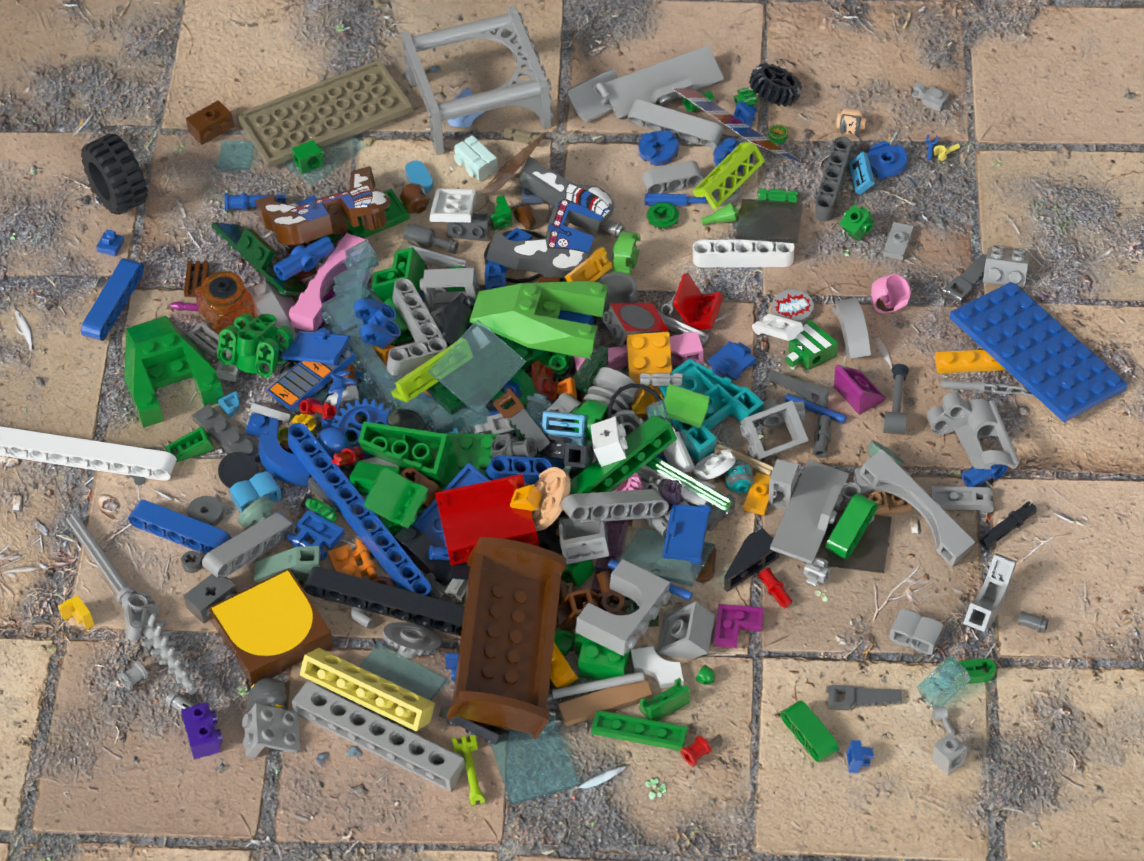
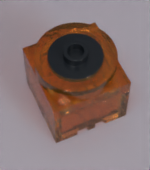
M231 270L213 273L204 280L201 286L195 288L197 309L207 319V322L213 326L218 335L225 327L229 325L234 326L235 319L242 313H249L255 318L253 296L244 287L243 280L237 274L232 273Z

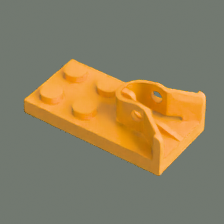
M669 332L627 335L629 378L636 384H640L641 373L652 375V373L672 372ZM650 383L647 387L655 390L663 399L659 387L652 386V383ZM639 388L636 397L631 403V411L635 412L637 417L657 415L662 407L653 394L642 388Z

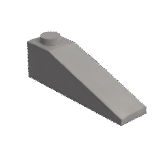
M267 281L246 289L249 306L255 315L270 314L275 316L277 319L276 327L278 328L282 325L289 327L293 332L294 340L301 330L291 327L289 311L296 304L293 296L289 295L286 297L281 295L278 289Z

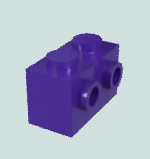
M208 702L181 709L193 758L198 759L220 753L219 743L223 742L220 729L215 730L214 724H217L218 720L215 710L210 711Z

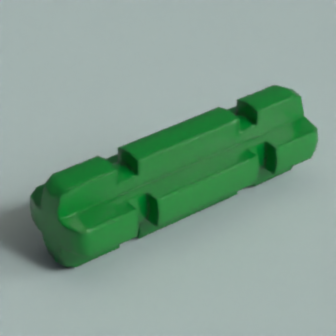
M760 188L758 190V200L766 201V199H769V201L786 202L788 200V203H796L798 192L791 190L786 192V190L777 189L767 191V189Z

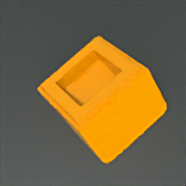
M534 485L515 489L510 507L535 511L538 509L542 495Z

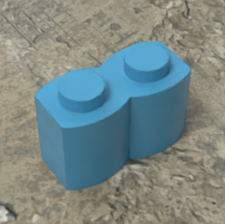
M269 471L257 473L250 480L239 481L229 489L231 499L240 513L254 501L265 495L271 498L273 504L282 499L281 490Z

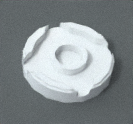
M722 450V454L712 453L704 457L696 464V469H693L698 480H708L726 472L736 461L733 452Z

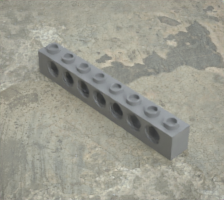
M307 681L292 700L293 710L298 716L449 792L453 790L466 771L464 758L459 753L450 752L437 742H430L416 732L407 731L396 722L391 723L380 714L371 713L360 704L351 703L340 694H333L319 684Z

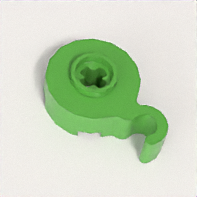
M624 230L620 233L613 248L612 259L614 263L612 272H623L631 276V268L635 269L640 251L636 246V242L641 241L639 233Z

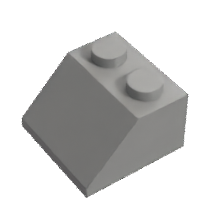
M697 602L665 615L657 654L692 660L708 653L715 615Z

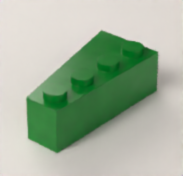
M363 422L358 442L364 452L403 469L414 468L426 478L442 485L452 448V443L447 434Z

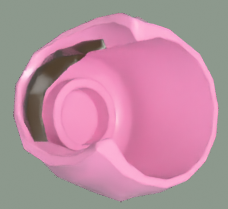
M899 274L885 275L878 278L872 284V303L874 310L879 313L895 312L906 306L910 299V286L905 278Z

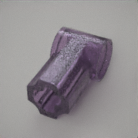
M668 479L663 483L662 497L669 505L668 511L671 510L672 504H680L684 501L681 497L682 484L678 480Z

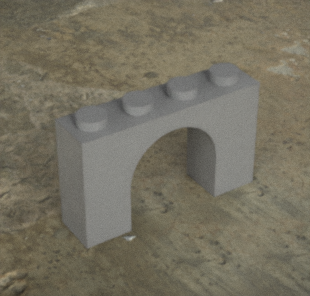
M622 559L611 573L610 589L635 601L639 609L629 615H614L588 603L577 617L576 633L624 656L628 649L634 648L638 636L646 632L650 620H654L657 617L662 604L666 605L671 596V592H669L670 582Z

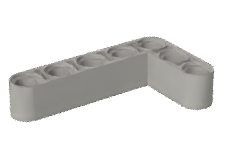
M405 278L395 281L392 300L416 342L394 347L389 351L387 371L394 376L412 372L447 348L445 339L442 338L440 330L410 280Z

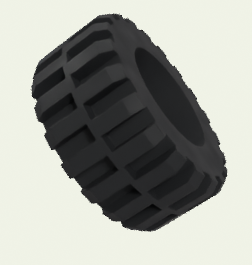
M107 134L83 147L81 157L85 173L95 194L99 197L98 199L104 204L106 209H109V212L120 215L146 201L148 188L146 187L147 183L142 169H140L132 150L129 149L126 142L120 136Z

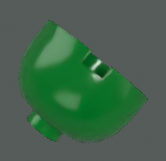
M593 399L584 402L580 408L575 407L574 414L587 415L585 420L586 438L592 440V424L607 420L609 404H606V402Z

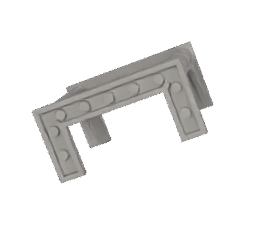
M515 6L507 7L508 14L412 37L409 31L401 33L405 74L410 88L418 86L428 111L431 142L436 155L444 154L442 121L505 106L525 107L538 115L543 129L551 128V119H553V112L550 107L553 103L549 91H552L549 79L546 80L545 68L540 66L539 54L534 52L533 40L528 38L527 26H523L522 14L517 12ZM470 39L494 40L510 49L515 63L517 62V68L508 82L494 90L437 103L417 54L420 51ZM526 75L529 76L531 80L523 81L518 77Z

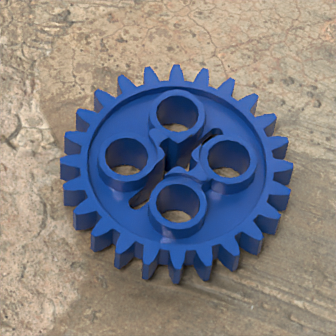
M364 398L362 404H359L356 399L353 407L350 403L346 404L347 411L340 408L339 412L342 416L335 415L334 419L338 423H332L331 427L342 430L345 435L348 433L355 435L356 441L348 442V448L361 447L358 440L363 424L358 423L355 417L363 415L366 417L367 422L388 425L390 408L385 411L382 410L383 403L377 407L375 406L374 399L371 404H367L366 398ZM348 424H352L355 428L349 427ZM364 451L359 452V454H365L362 460L375 457Z

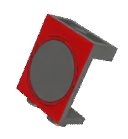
M609 303L602 318L618 347L623 346L628 334L669 332L653 303Z

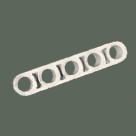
M785 239L698 240L693 244V263L695 266L702 268L789 267L794 262V244L792 241Z

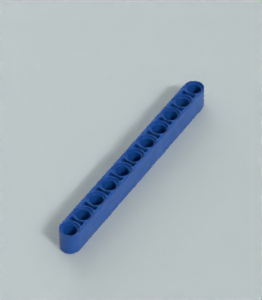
M302 423L292 424L288 429L289 448L399 589L414 593L421 592L424 593L421 595L430 597L431 585L377 515L364 507L365 500L336 463H332V458L307 426Z

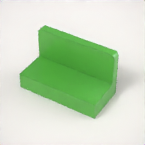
M669 384L665 400L660 409V415L701 428L708 412L710 397Z

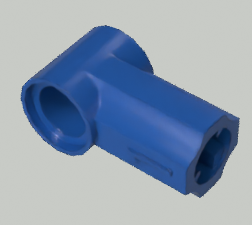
M995 464L991 466V469H974L972 466L962 473L961 478L966 487H979L991 478L994 480L999 479L1004 475L1008 466Z

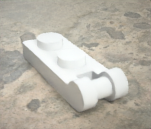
M767 314L761 322L757 321L752 325V329L757 335L764 333L787 341L795 339L804 330L801 322L773 314Z

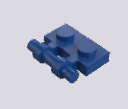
M308 510L295 525L299 533L297 535L289 533L287 540L294 547L319 546L321 559L324 560L327 552L322 550V548L326 546L332 549L345 535L343 528ZM310 537L313 540H315V542L312 544L306 541V539Z

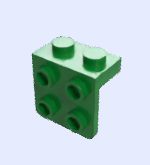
M382 468L364 502V507L401 527L409 528L417 518V510L426 501L428 488L413 483L387 468Z

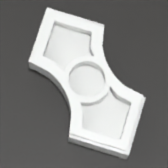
M653 646L631 649L634 673L643 671V674L653 677L658 682L660 688L674 686V681L678 678L681 679V685H684L680 662H670L662 659L655 652Z

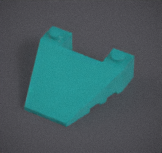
M688 359L670 372V375L682 373V385L678 387L710 397L708 412L701 428L672 419L676 432L679 431L689 455L698 463L704 457L714 453L717 438L709 430L730 415L740 423L744 418L762 412L764 402L750 389L744 386L741 388L731 383V379L727 377L723 379L714 374L713 370ZM658 386L665 400L668 386Z

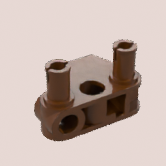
M609 571L596 575L602 592L599 594L589 588L569 593L567 583L560 582L557 618L561 630L569 631L576 629L577 617L588 603L614 615L626 614L623 596L610 589L611 576ZM609 603H615L616 607L612 608L608 605Z

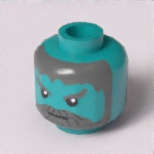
M736 460L734 465L724 472L727 487L732 492L745 493L755 482L750 464L742 460Z

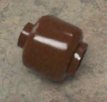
M407 184L403 187L400 194V200L409 213L420 214L424 212L430 201L425 189L420 184Z

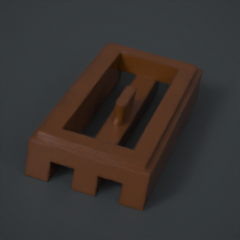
M187 261L184 286L185 297H205L209 269L208 261H204L201 264L200 261H196L195 264H192V261ZM192 269H195L192 292H190ZM203 269L201 290L197 292L199 270Z

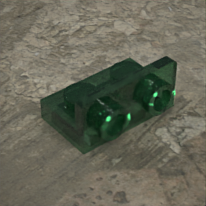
M600 345L596 352H592L589 359L586 358L573 377L577 390L588 394L589 387L594 386L593 380L600 368L608 365V348Z

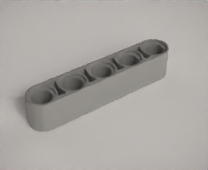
M642 100L634 101L627 117L628 121L635 125L654 131L669 130L673 133L674 137L709 148H716L724 132V128L715 122Z
M655 489L571 494L562 501V509L575 523L658 518L665 515L669 508L667 501Z
M275 512L211 550L203 558L202 566L218 579H223L286 541L289 533H295L296 523L283 513Z

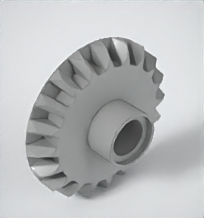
M395 622L387 624L383 629L382 636L390 646L399 649V654L407 658H416L421 654H435L441 646V639L437 634L416 624Z

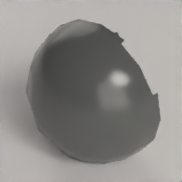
M612 272L601 276L595 281L608 285L607 302L604 312L609 303L637 302L638 291L636 281L630 275L623 272Z

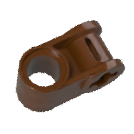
M407 468L401 473V476L409 481L428 488L426 501L422 505L425 508L436 499L435 493L442 491L437 484L414 468Z

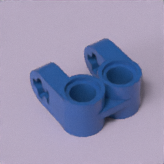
M365 298L354 303L353 307L356 317L368 322V324L360 328L361 339L364 343L386 349L400 336L401 330L394 322L396 312L390 305Z

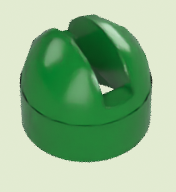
M704 665L696 676V681L703 685H710L715 680V672L707 665Z

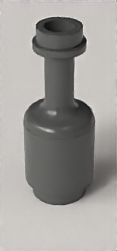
M408 224L404 231V240L407 242L414 241L425 249H430L432 245L448 249L449 253H455L458 247V241H455V239L448 241L435 236L433 229L417 224Z

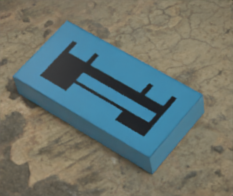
M861 152L848 163L855 192L859 195L875 184L868 154L865 152Z

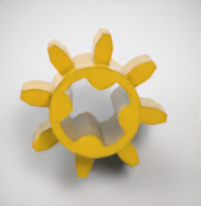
M301 413L291 420L292 424L302 423L307 426L313 435L317 433L315 429L317 422L313 416Z

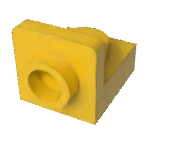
M78 595L65 600L58 606L64 621L74 617L78 624L82 622L86 629L94 626L90 611Z

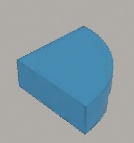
M237 391L218 399L219 406L228 418L232 417L239 409L240 400Z

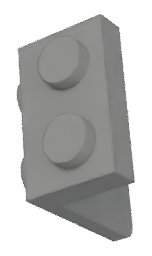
M1000 245L989 247L983 282L1000 285L1012 282L1018 287L1025 288L1030 253L1022 248L1009 250Z
M256 703L244 715L242 726L245 729L243 746L246 749V757L255 759L264 747L297 753L300 750L299 722L296 712Z

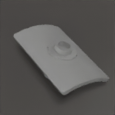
M609 69L566 91L572 106L584 122L588 123L613 110L609 102L610 93L603 83L618 78L614 69Z

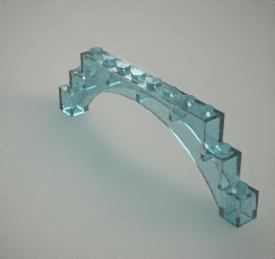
M367 240L345 250L346 260L344 262L348 270L333 277L335 283L333 290L337 296L322 303L323 313L321 315L325 323H330L333 327L331 328L333 334L350 336L346 348L356 355L357 359L353 363L357 369H362L364 372L363 377L367 384L374 386L373 390L379 400L383 399L385 409L390 408L389 414L397 409H408L416 412L423 418L425 425L429 426L431 432L448 433L457 427L458 430L462 429L464 434H474L476 431L474 426L487 423V417L492 416L484 404L480 407L466 406L451 416L433 397L424 393L419 394L409 402H404L392 396L391 391L397 388L395 382L400 379L387 371V366L378 357L372 345L362 341L360 328L364 326V320L356 317L353 307L357 300L364 299L373 269L379 266L377 254Z

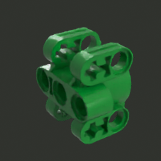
M242 313L235 319L234 326L229 325L220 332L217 351L218 359L224 365L232 364L244 372L258 374L262 378H269L276 371L277 365L287 362L279 358L278 353L279 350L284 352L285 349L290 347L293 342V332L284 325L277 328V319L273 315L261 314L254 318L249 313ZM224 350L230 351L232 359L225 356ZM262 363H266L270 367V372L263 369Z

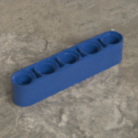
M125 258L120 260L83 321L81 327L82 336L100 341L106 338L143 276V263Z
M140 500L128 516V521L134 527L205 555L232 539L222 529L146 500Z

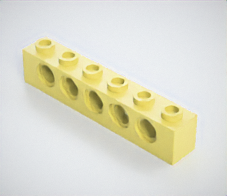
M321 648L305 654L300 676L415 731L430 724L435 706L434 702Z

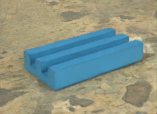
M544 411L542 432L544 434L584 438L586 437L585 420L587 415ZM548 417L579 420V423L548 420ZM548 425L579 428V431L550 429Z

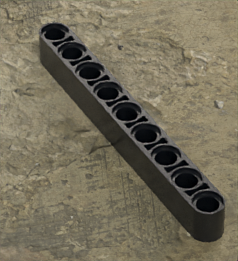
M318 566L311 568L304 585L306 593L315 597L461 637L465 606Z

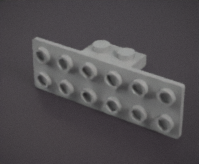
M705 46L603 84L610 93L609 102L617 119H621L629 115L635 100L663 105L675 98L684 97L672 88L695 89L697 91L722 82L724 77L709 46Z
M808 460L770 549L812 564L829 523L833 524L837 515L835 509H840L843 501L841 489L847 482L849 473Z

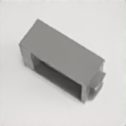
M474 268L424 270V278L420 279V289L424 291V303L428 304L430 312L441 307L445 311V308L461 292L466 296H471L476 301L480 291ZM465 287L466 291L436 292L435 288Z
M792 400L746 417L740 422L741 433L744 437H747L749 442L748 450L750 455L760 461L809 441ZM781 412L793 441L764 451L753 422Z
M569 516L559 518L560 545L563 557L567 559L566 564L609 556L605 521L575 523Z

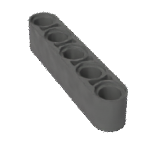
M837 137L833 141L818 190L815 217L822 222L831 220L834 215L849 165L851 141L847 137Z

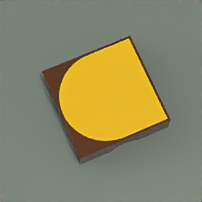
M289 568L209 607L213 626L226 646L236 656L239 667L251 685L262 679L272 678L290 666L303 662L305 654L317 648L326 651L334 647L330 629Z

